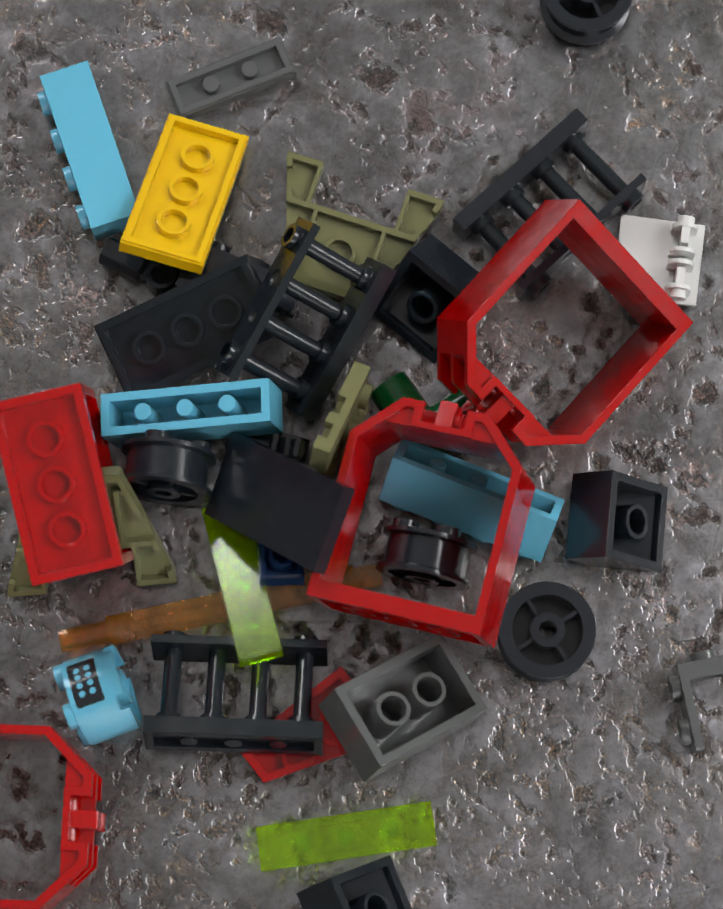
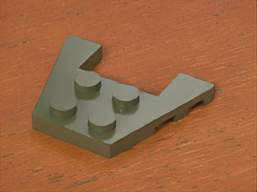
M288 151L286 164V229L289 225L295 223L298 217L317 224L321 228L314 240L357 265L364 263L366 258L370 257L396 271L407 252L418 243L443 210L444 200L408 189L396 226L392 229L314 204L312 202L321 180L325 163ZM305 255L293 277L317 292L343 301L351 287L349 279Z
M354 361L338 394V402L334 412H329L324 426H326L322 436H317L311 453L309 467L315 468L335 480L341 466L349 432L366 421L370 409L368 404L374 390V386L368 384L371 367Z
M120 466L102 467L121 549L132 548L137 585L177 583V569ZM19 534L8 584V597L47 594L48 583L33 587L31 585Z

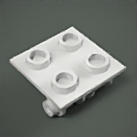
M622 214L618 238L621 245L677 305L696 307L705 225L694 224L695 217L690 215L678 216V222Z

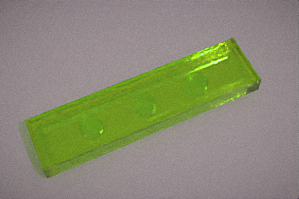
M206 508L201 509L240 667L284 656L266 586L259 585L257 550L254 540L204 514Z
M431 801L255 827L262 872L437 846Z

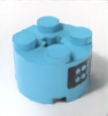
M113 644L64 661L62 664L53 667L56 683L61 692L66 690L69 700L68 704L63 705L66 721L71 730L77 729L78 736L84 747L98 744L142 727L140 723L142 721V714L130 678H126L122 669H117L125 664Z

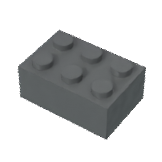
M439 635L418 644L335 688L318 706L363 782L372 779L466 727L487 709V706L443 636Z

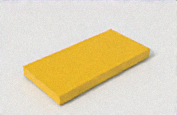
M169 113L121 237L119 251L202 275L245 155L249 136Z

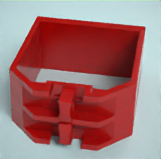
M580 199L545 200L437 318V379L451 394L455 395L460 391L467 398L461 407L466 415L468 410L490 415L509 442H521L525 446L585 444L694 322ZM558 237L640 324V327L549 427H543L507 387L476 358V324L547 246Z
M79 382L0 401V455L32 587L124 565L133 560L132 548L121 549L102 467L113 466L110 444L101 437V412L94 389Z
M403 397L349 432L337 480L354 488L355 492L325 574L312 572L306 595L329 610L495 649L535 485L490 415L469 410L466 415L463 414L459 404L443 400L440 403L438 412L425 409L427 404L425 401ZM401 440L508 462L512 469L475 615L342 584L376 456Z
M0 724V740L52 742L67 759L59 878L34 901L0 899V909H54L98 868L99 846L94 845L95 832H105L106 814L96 811L97 801H102L103 779L63 734L51 726Z

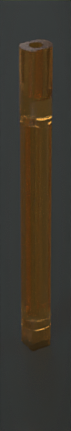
M376 563L354 568L352 564H348L342 584L363 589L382 585L383 580L381 572L375 569ZM312 572L304 574L303 585L260 586L259 584L112 614L105 616L104 621L61 629L58 631L61 650L66 652L110 642V645H118L151 638V634H163L170 630L184 631L316 603L315 600L306 595Z

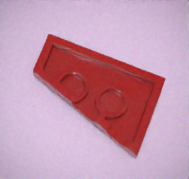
M342 666L312 689L311 718L315 721H323V755L240 752L264 784L347 754L318 707L335 688L352 680ZM294 703L273 720H289V718L293 717Z

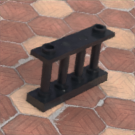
M576 108L453 218L452 231L463 242L472 234L476 237L482 236L498 252L507 243L508 239L493 224L495 219L492 216L504 206L507 210L512 208L526 222L537 209L524 197L525 191L523 188L534 179L537 182L543 181L559 199H580L605 226L622 210L628 214L641 203L645 197L642 192L647 178L641 173L627 185L585 142L586 136L584 134L588 119ZM564 152L568 155L573 153L615 196L600 211L596 212L554 169L556 166L554 161ZM558 237L548 245L554 252L538 267L535 268L531 264L520 276L523 280L517 285L515 295L520 301H523L530 293L534 297L541 294L553 281L550 275L573 255Z
M298 217L296 222L289 225L281 239L282 247L232 338L227 339L222 344L218 352V363L215 369L235 381L242 369L260 379L269 378L280 390L288 394V401L285 407L301 417L314 422L397 271L370 257H367L364 263L357 265L314 240L321 227L311 221ZM305 255L350 280L351 287L343 301L337 303L293 278ZM284 293L329 318L330 325L322 339L316 341L272 316ZM263 331L309 356V363L300 377L294 378L251 354Z
M177 630L166 631L163 634H151L150 642L153 659L164 661L160 712L155 715H144L142 732L146 749L323 755V721H315L311 718L313 666H327V640H319L311 635H299L293 639L187 635ZM182 661L208 662L204 714L200 715V717H186L178 714ZM226 663L252 664L249 715L244 717V719L226 718L222 715ZM270 664L296 665L293 717L289 718V720H270L266 716Z

